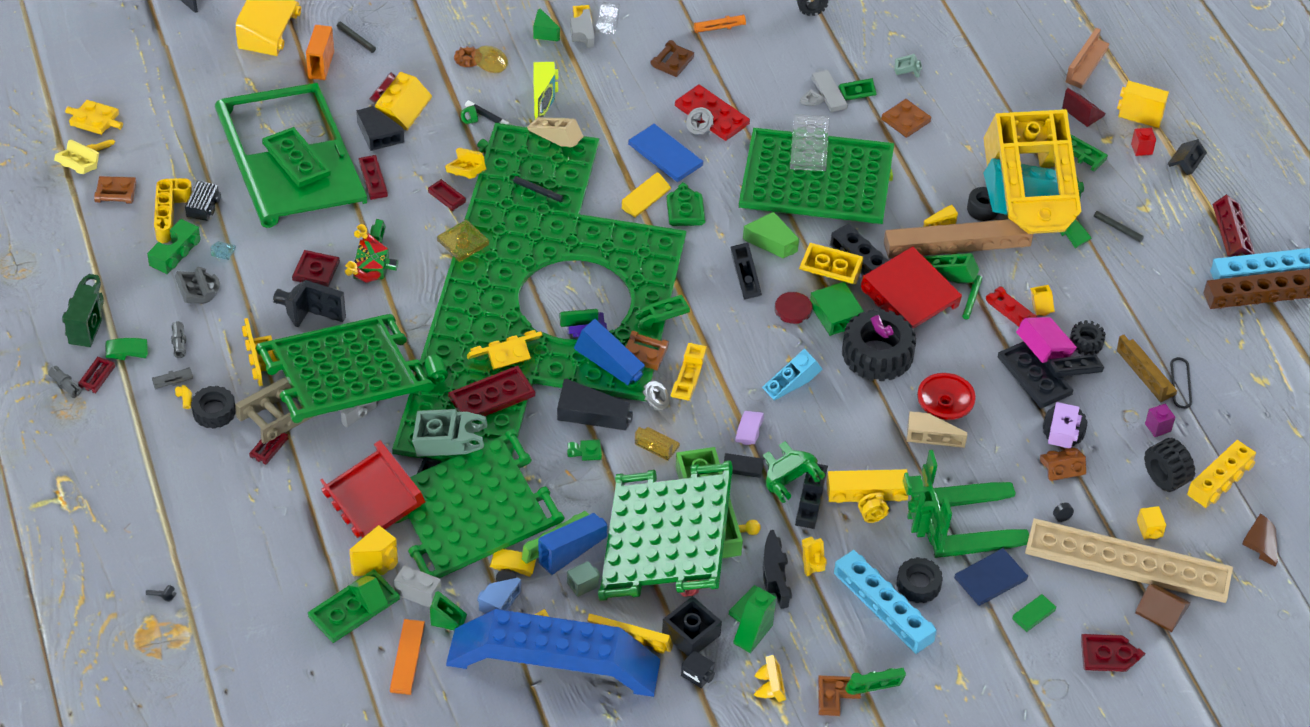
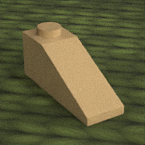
M537 117L527 127L529 131L559 146L574 147L584 137L576 119Z
M909 412L906 442L965 448L967 432L929 413Z

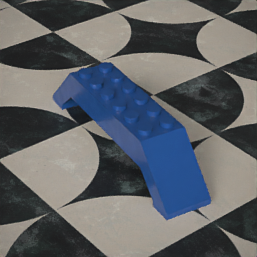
M494 609L455 628L446 666L467 669L468 665L491 658L614 677L633 690V694L654 697L661 659L620 627Z

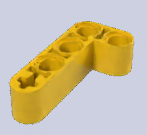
M161 179L156 184L154 229L156 240L160 243L171 241L170 229L174 223V203H186L192 193V185L189 179Z

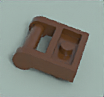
M669 40L665 44V48L650 63L654 68L678 77L694 58V52L676 45L673 40ZM670 51L673 52L671 57L665 63L662 62V60L669 54Z

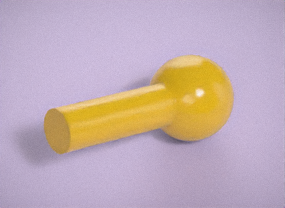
M754 519L747 521L746 524L738 525L740 533L747 532L749 535H757L761 530L760 523Z

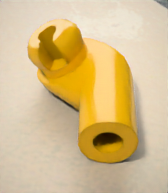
M182 385V387L177 386L175 394L177 397L182 396L183 408L191 409V390L185 385Z

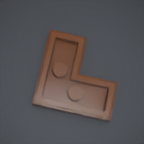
M818 675L819 715L840 716V698H861V693L851 695L846 692L845 687L850 677Z

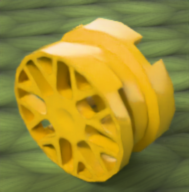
M880 493L868 494L858 503L859 511L867 523L878 522L889 513V507Z

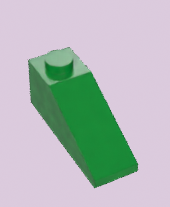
M972 253L923 256L946 280L955 283L974 282L980 270Z

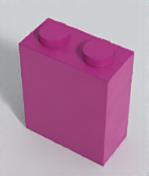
M1051 317L1025 318L1016 331L1042 363H1046L1048 359L1071 357L1077 348Z

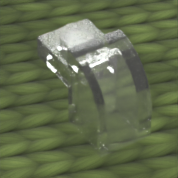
M606 2L601 4L600 16L596 22L598 32L615 34L620 4Z

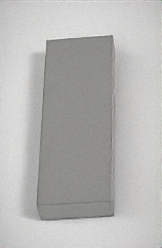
M825 70L812 73V80L821 96L824 97L830 112L847 109V103L830 72Z

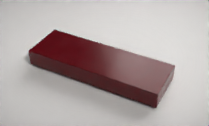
M372 155L358 158L370 200L388 197L377 156Z

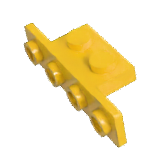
M244 318L245 326H242L243 337L248 338V340H245L246 350L251 351L248 357L250 366L254 365V368H252L253 379H257L258 385L263 386L261 372L266 371V365L255 348L259 343L271 341L272 337L269 335L253 338L249 320ZM268 351L272 361L276 362L277 359L273 351Z
M535 330L524 333L525 336L518 338L515 335L507 338L506 342L494 341L488 344L489 347L482 348L477 346L471 348V352L467 354V359L488 354L493 370L529 360L531 357L526 342L539 339L542 336V332L536 333Z

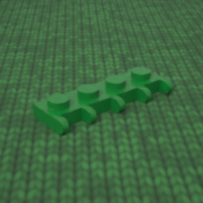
M1071 135L1073 155L1078 158L1077 163L1082 164L1085 162L1092 166L1091 170L1095 172L1107 160L1108 155Z

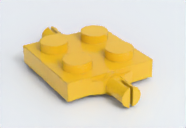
M86 100L80 108L75 109L67 106L65 110L66 114L73 115L69 119L70 126L100 135L110 127L120 130L123 127V122L115 120L119 115V109L94 101Z

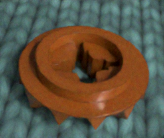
M468 46L466 48L460 47L459 50L455 51L454 60L462 67H474L481 62L482 54L474 46L471 48Z

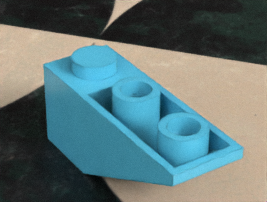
M804 348L762 388L775 401L810 382L823 369Z

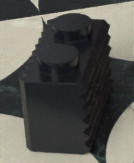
M199 180L196 182L185 205L186 217L208 221L210 216H213L215 204L219 203L221 198V192H219L217 184L200 182Z

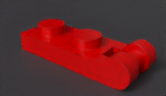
M1001 286L996 288L994 293H989L986 296V301L1018 327H1020V323L1025 318H1037L1034 313L1007 294L1006 290Z

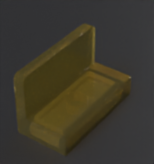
M639 427L635 432V445L667 461L680 447L679 442L649 427H646V429Z

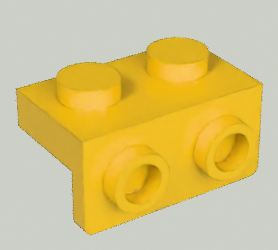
M460 147L456 149L458 158L445 165L446 172L469 179L475 178L477 174L486 170L483 153Z

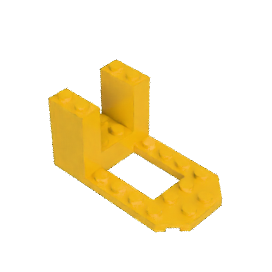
M1067 109L996 113L983 140L987 166L992 158L1000 159L1008 218L1028 234L1065 232L1081 213ZM1038 153L1040 167H1055L1059 195L1025 197L1019 154Z

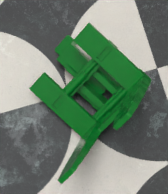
M929 450L926 464L922 466V479L921 475L909 476L908 472L904 473V488L906 494L911 495V501L908 502L909 511L907 515L908 520L913 519L911 533H916L917 537H925V533L927 534L928 540L933 546L935 558L996 551L1002 548L1011 549L1027 545L1029 539L1027 529L947 535L952 518L951 507L1015 497L1016 492L1012 482H990L933 488L938 467L933 450Z

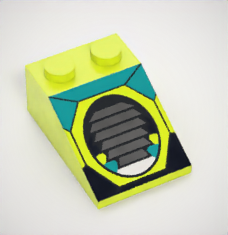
M533 62L535 119L537 117H544L555 100V92H558V82H555V80H558V69H555L554 62Z

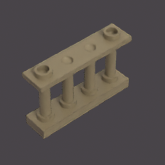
M286 377L235 404L236 417L241 422L251 418L260 427L263 444L274 440L281 433H285L313 418H305L300 423H294L290 417V412L284 415L273 405L281 400L280 393L282 391L292 388ZM293 400L298 410L303 409ZM267 409L277 420L268 424L257 413Z

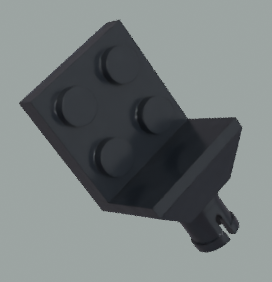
M305 280L293 287L291 292L277 289L273 296V303L286 307V312L295 327L300 326L308 312L343 322L346 318L344 292Z

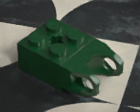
M88 274L83 277L73 297L69 299L67 311L63 313L62 323L65 324V336H67L68 343L71 345L91 347L102 322L101 312L104 297L102 292L99 293L101 281L98 275ZM88 280H96L93 286L86 285Z

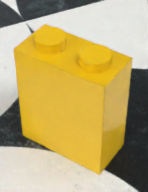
M1128 80L1126 87H1122L1120 97L1123 98L1118 102L1117 109L1120 110L1118 117L1159 128L1169 91Z

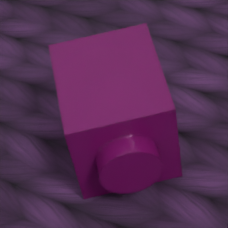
M1165 403L1148 410L1145 425L1154 437H1158L1172 431L1176 417Z

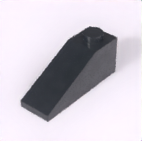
M749 242L730 246L743 299L762 296Z

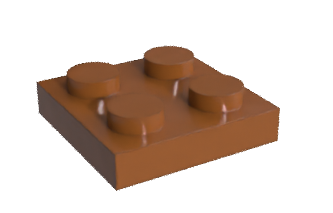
M904 99L883 113L881 120L907 138L930 123L931 116L908 99Z

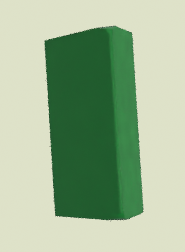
M873 78L842 83L838 86L845 101L877 95Z
M598 309L560 312V326L588 325L594 319L598 321Z

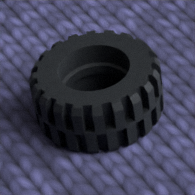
M872 309L868 310L867 313H859L858 317L854 316L845 327L842 344L844 362L849 366L850 370L854 373L857 372L858 376L862 378L867 377L871 381L874 379L879 381H885V379L893 380L896 376L900 377L909 370L914 359L916 333L911 328L912 325L908 321H904V317L901 315L897 316L892 311L885 312L883 309L874 311ZM879 315L884 327L890 325L894 334L888 336L889 338L882 337L875 331L870 318ZM869 341H882L891 345L892 348L879 350L865 343Z

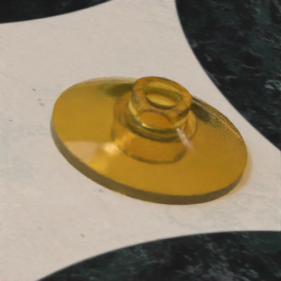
M487 45L481 46L475 51V62L483 70L499 73L506 69L508 59L500 49Z

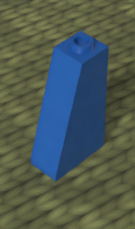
M596 319L582 329L574 347L576 351L626 385H629L632 381L637 382L643 376L642 370L645 365Z
M592 513L538 539V563L551 575L555 574L607 537L608 526L606 521Z

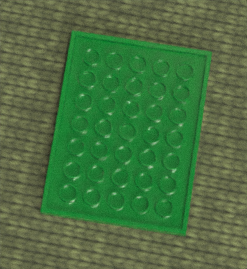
M753 128L738 208L883 224L894 143Z

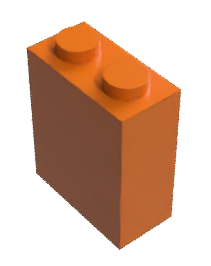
M315 24L306 50L308 78L326 80L334 55L332 26Z

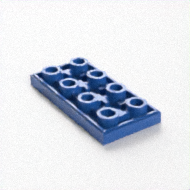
M652 124L628 140V145L676 182H679L703 166V160L656 124Z

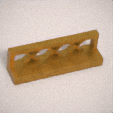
M1124 334L1119 336L1117 352L1160 403L1176 395L1177 389L1134 339L1129 340Z

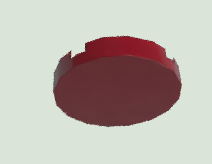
M390 72L369 98L373 103L386 91L396 75Z
M787 292L777 298L775 313L784 322L799 324L806 318H810L812 302L804 294Z

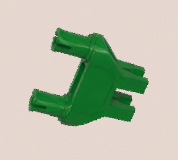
M786 441L779 444L783 456L778 460L769 451L762 455L766 460V465L769 467L766 487L769 492L776 494L781 503L786 502L784 496L787 500L791 498L790 492L784 486L804 473L808 472L815 482L820 481L817 476L821 480L825 477V473L817 465L818 460L814 455L804 451L792 450Z

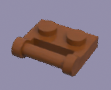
M99 176L97 189L94 194L95 203H101V201H120L132 204L137 183L136 177Z
M632 331L626 348L645 367L658 371L668 349L669 341L664 339L660 341ZM636 342H640V343L647 344V345H650V346H654V347H657V348H660V349H659V350H656V349H652V348L645 347V346H642V345H638V344H635V343H636Z

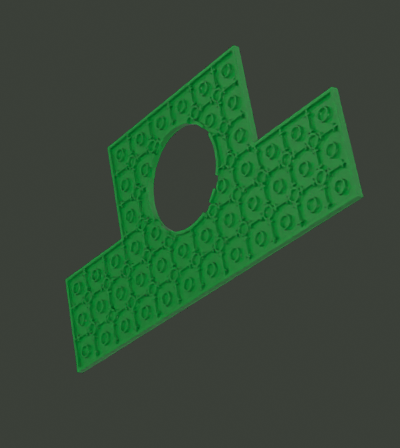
M501 123L494 124L484 156L486 170L478 175L420 359L422 369L429 379L424 367L425 359L430 355H438L444 362L448 377L442 383H433L434 388L430 392L422 390L409 394L393 444L392 454L420 459L427 457L443 462L458 456H417L412 441L417 411L456 409L448 397V392L515 366H519L531 386L539 384L562 388L564 379H569L610 396L647 402V400H644L646 397L643 394L644 386L652 381L654 369L644 367L642 370L643 376L637 382L632 381L629 385H626L576 351L574 347L577 340L558 338L542 332V336L539 339L526 342L531 357L529 360L495 370L492 368L488 354L467 359V354L471 352V348L477 346L482 348L489 347L488 344L491 342H506V339L511 336L517 335L519 338L525 336L524 333L535 330L520 311V291L527 279L535 272L550 264L563 261H586L601 265L614 272L625 283L630 293L631 305L627 315L621 321V325L617 329L609 331L625 347L632 331H636L646 337L662 340L666 320L658 323L654 322L651 326L643 328L639 323L641 319H636L634 314L637 310L650 304L672 298L687 231L580 214L600 138L584 136L574 147L559 146L529 131L527 127ZM515 176H518L564 196V199L560 203L513 183V179ZM636 342V343H635V344L642 345V346L649 347V348L656 349V350H659V349H660V348H657V347H654V346H650V345H647V344H643V343H640V342ZM416 374V375H415V378H416V380H417V382H418V381H420V379L418 378V376H417V374ZM529 399L485 416L487 427L473 434L483 437L484 444L505 435L511 429H514L519 436ZM479 420L472 421L475 424H482ZM475 440L469 441L473 445L480 444ZM510 442L506 446L513 457L515 449Z

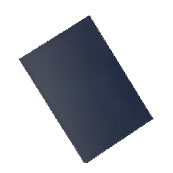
M1002 548L957 572L954 578L977 605L981 606L1025 582L1028 579V575L1007 551Z

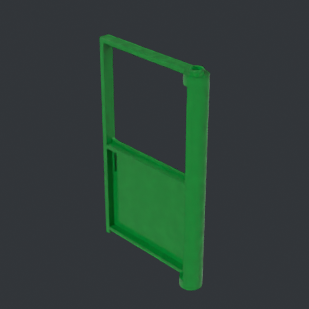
M318 83L222 98L215 103V110L263 227L271 228L275 226L281 216L357 202L367 203L366 192ZM314 92L335 140L309 145L331 170V176L299 188L269 151L246 155L230 117L234 105Z

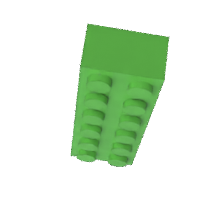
M710 447L676 452L675 468L678 479L691 478V465L720 464L716 448ZM723 472L700 474V477L723 474ZM730 496L722 558L741 556L743 540Z

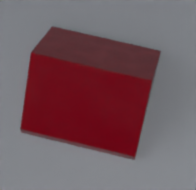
M1070 88L1066 89L1062 109H1067L1070 115L1086 127L1105 116V112L1081 94Z

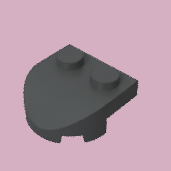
M196 267L195 272L177 271L175 274L176 282L185 303H207L215 297L220 287L218 277L215 274L211 276L203 267Z

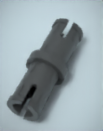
M176 321L171 325V343L174 348V356L176 358H183L186 355L184 325L182 322Z
M54 366V369L52 367L49 369L48 375L57 382L59 388L68 392L72 398L80 395L81 388L72 381L70 375L62 372L58 366Z
M190 367L152 377V382L156 390L157 388L168 385L175 386L177 385L176 383L193 379Z

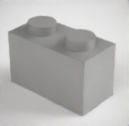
M403 565L394 580L395 591L400 597L429 608L435 592L439 591L442 593L441 579Z

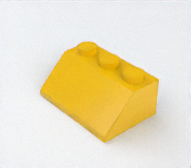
M399 72L394 81L376 102L375 108L408 131L431 100L432 95L415 76Z
M810 243L799 269L856 285L861 274L863 256Z

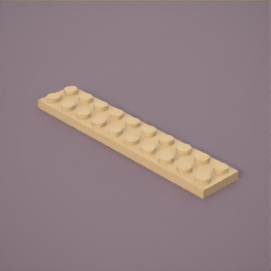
M1035 518L1033 519L1025 552L1028 555L1137 582L1155 584L1162 588L1226 603L1233 570L1232 566Z

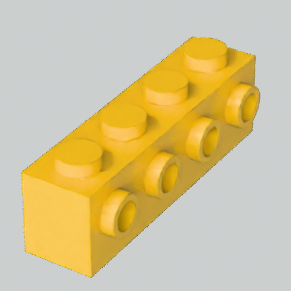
M1236 440L1190 483L1187 495L1205 508L1211 503L1215 504L1223 492L1229 491L1234 481L1238 482L1246 470L1250 471L1253 468L1256 452L1239 440Z
M907 469L828 471L826 482L828 502H859L864 496L872 493L882 494L885 501H906L909 495L906 494L903 476L904 473H907Z

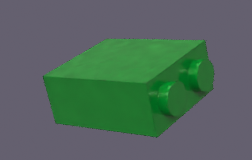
M845 282L811 292L810 301L812 302V309L829 336L844 332L847 323L854 316L858 317L859 313L864 312Z

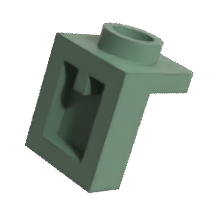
M915 54L895 59L894 71L896 75L913 71L916 78L920 77L922 63L920 60H917Z

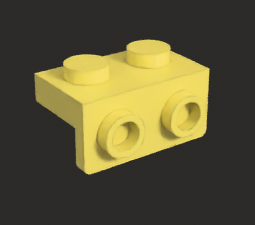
M68 140L67 150L56 153L54 161L61 163L64 167L76 170L79 174H86L97 169L99 152L74 140Z

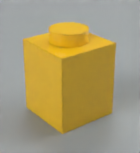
M1049 285L1030 288L1033 310L1036 315L1046 316L1055 312L1052 290Z
M1160 507L1141 508L1137 517V523L1143 539L1163 537L1166 523Z

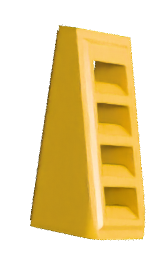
M949 205L925 219L923 227L956 224L958 212L953 205Z

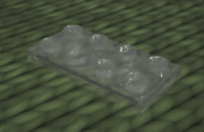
M794 114L790 169L826 171L829 116Z

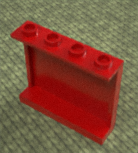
M913 246L864 275L860 286L862 291L878 307L885 310V312L892 311L897 316L901 315L905 318L904 321H908L912 325L911 328L913 329L948 307H951L953 310L959 307L962 294Z
M381 440L374 443L376 452L328 484H326L323 478L320 479L323 488H321L327 499L332 498L331 504L337 512L341 510L343 513L341 517L347 525L351 524L353 526L351 530L356 538H364L378 525L383 529H387L426 502L421 491Z

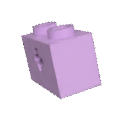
M1056 402L1048 444L1071 448L1073 441L1077 442L1079 430H1076V426H1080L1082 415H1078V406Z

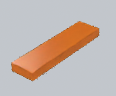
M404 619L390 693L407 695L412 693L425 621Z

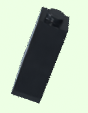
M371 106L356 110L357 124L370 151L404 143L403 127L377 108Z

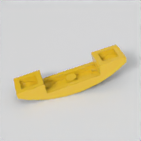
M688 343L684 354V361L677 381L674 383L671 397L690 401L701 373L707 346Z

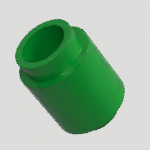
M430 355L425 359L424 367L429 380L437 384L444 382L448 377V372L442 358L438 355Z

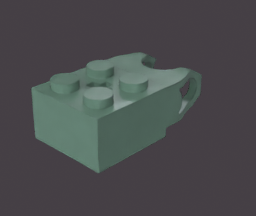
M456 409L417 411L412 439L417 456L458 455L480 450L484 447L483 437L473 433L486 428L487 420L485 416L470 412H457ZM479 420L482 424H475L472 421ZM475 440L480 444L473 445L469 441Z

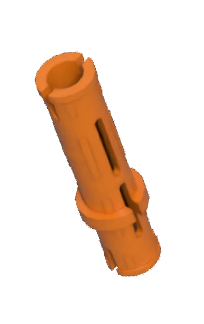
M744 14L733 17L728 15L721 19L695 22L694 30L695 33L722 28L731 29L734 26L746 25V18Z

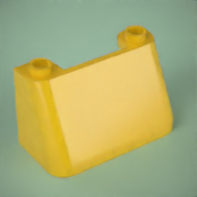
M246 0L236 20L238 48L278 56L280 50L284 48L285 41L282 39V34L290 18L296 19L301 14L302 8L299 6V2L295 0Z

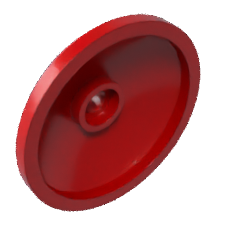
M936 373L928 376L921 382L917 392L918 402L923 410L944 420H954L966 416L973 409L976 400L972 385L964 378L951 373Z

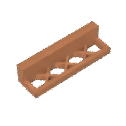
M1095 28L1069 66L1066 83L1082 88L1109 49V43L1099 40L1101 29Z

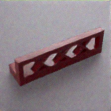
M1226 194L1212 205L1227 256L1234 257L1242 253L1244 255L1255 254L1240 204Z

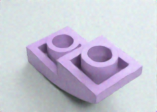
M744 411L735 442L744 445L755 444L759 437V428L764 420V413Z

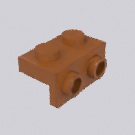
M1066 448L1065 451L1059 452L1048 451L1047 454L1040 455V462L1047 468L1050 481L1086 474V456L1077 448Z

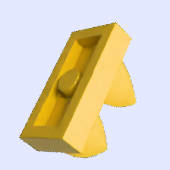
M774 655L765 657L767 664L760 667L754 676L761 680L770 681L759 687L754 696L759 698L775 697L778 702L785 701L787 699L780 664Z

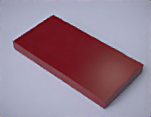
M519 366L448 392V397L458 412H470L482 416H487L536 396L535 390Z

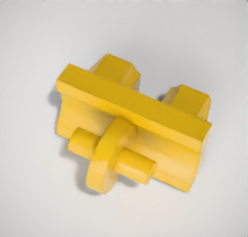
M813 537L803 539L805 575L810 576L814 572L825 571L827 559L824 557L823 540L821 538L815 540Z

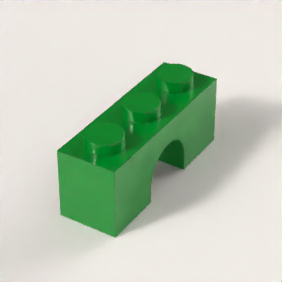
M180 219L170 229L171 242L173 244L165 245L157 242L147 253L149 266L165 274L176 268L178 263L188 255L189 251L199 244L201 237L198 226Z

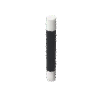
M469 100L465 103V107L475 106L478 114L494 123L511 125L506 120Z

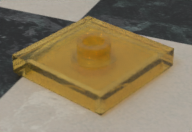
M467 219L437 236V241L459 262L489 245V240Z

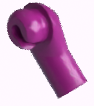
M879 315L870 318L875 331L879 335L889 338L888 336L894 334L890 325L884 327Z

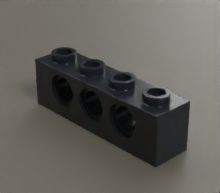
M849 223L831 233L830 246L833 249L863 256L862 276L889 261Z

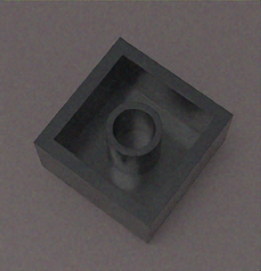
M692 596L663 618L662 633L670 635L672 643L689 656L693 650L699 653L721 636L722 621Z

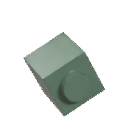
M589 561L567 571V584L577 597L599 587L600 573Z

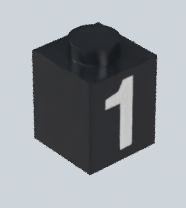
M693 650L682 663L681 676L702 689L715 676V662Z

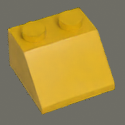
M379 525L349 549L351 574L354 576H364L373 569L380 575H384L389 570H393L398 563L396 538Z

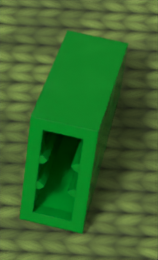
M758 587L747 601L733 644L751 654L773 626L776 596Z

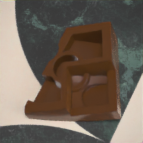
M1260 513L1244 538L1242 545L1260 553L1259 559L1276 567L1278 563L1276 528L1267 517Z

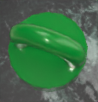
M473 105L461 111V119L465 124H473L479 121L475 106ZM466 112H468L469 115L468 120L465 118Z

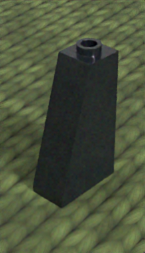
M564 379L557 407L558 421L626 430L627 424L632 422L633 412L630 411V403L569 379Z

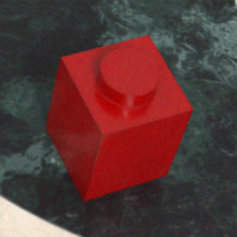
M1152 127L1134 129L1131 145L1135 156L1153 155L1156 137Z

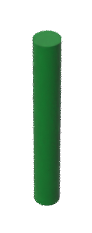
M977 275L973 282L962 315L966 320L970 318L983 279L980 275Z

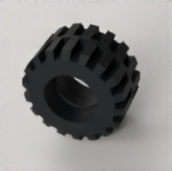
M1166 438L1145 451L1144 461L1147 472L1152 481L1163 491L1173 492L1194 479L1196 473L1191 454L1175 438Z

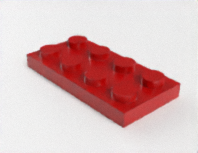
M700 84L675 100V106L687 115L696 108L703 107L708 109L714 117V125H711L710 131L725 141L750 124V119ZM702 118L701 120L697 121L700 124L705 123V121L702 120Z

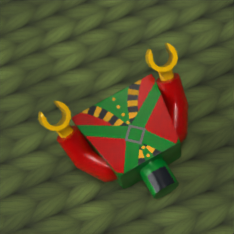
M358 225V230L354 232V236L356 238L362 237L363 240L359 242L355 261H349L345 265L347 267L345 274L347 276L353 274L354 279H360L365 283H369L378 279H384L387 269L397 271L398 260L389 259V249L369 233L366 234L367 228L365 225Z

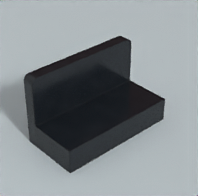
M1199 139L1180 145L1167 164L1169 167L1180 164L1186 175L1193 174L1207 152Z

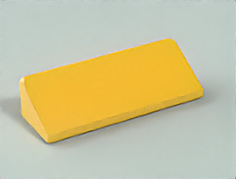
M656 172L622 199V210L636 218L671 190V187L661 174Z

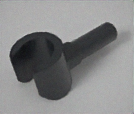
M167 585L164 591L146 590V595L159 596L167 602H170L177 593L173 592L175 588L171 585Z

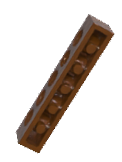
M1310 269L1207 280L1203 293L1210 309L1310 298Z

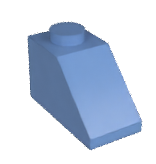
M513 578L489 584L478 595L479 611L485 614L494 609L508 611L521 592V579Z

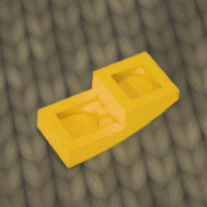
M502 549L492 555L490 567L499 571L510 569L531 577L536 559L526 564L521 559L522 552Z

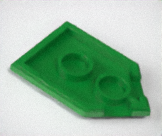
M681 183L674 192H670L666 196L668 219L671 226H697L705 223L703 196L701 193L694 192L688 188V185Z

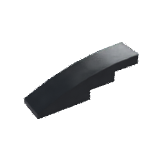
M817 464L825 473V477L822 480L817 476L820 480L819 482H815L812 476L806 472L795 526L815 529L828 465Z

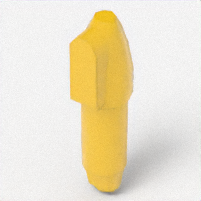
M106 140L98 144L87 145V147L99 151L114 145L115 140Z

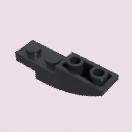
M770 530L764 548L763 581L766 591L775 593L780 608L784 609L789 607V601L792 599L791 588L787 587L785 583V565L788 564L786 553H783L781 550L782 543L780 537L776 536L774 530Z

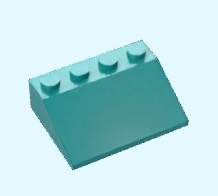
M992 158L983 173L992 212L1008 215L1000 159ZM1021 164L1025 197L1059 195L1056 170Z

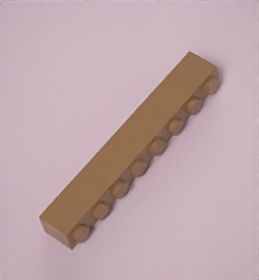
M1009 219L885 230L884 246L887 257L890 259L912 246L922 256L1031 246L1033 234H1028Z

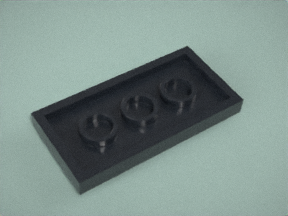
M1024 341L998 352L999 360L1041 409L1073 395V389L1063 377H1054L1046 363H1042Z

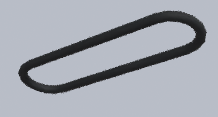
M1176 357L1170 363L1172 385L1175 387L1173 362L1182 360L1187 366L1189 404L1186 406L1179 405L1176 402V395L1173 396V402L1177 407L1186 409L1192 405L1190 368L1186 359Z

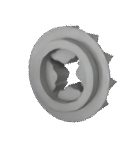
M703 107L696 108L687 117V128L695 135H704L706 131H710L711 125H714V117L708 109ZM702 118V120H704L705 123H701L699 126V124L695 121H699Z
M656 381L647 383L643 394L646 396L644 400H647L649 406H653L654 410L659 409L662 411L667 408L670 399L665 387Z

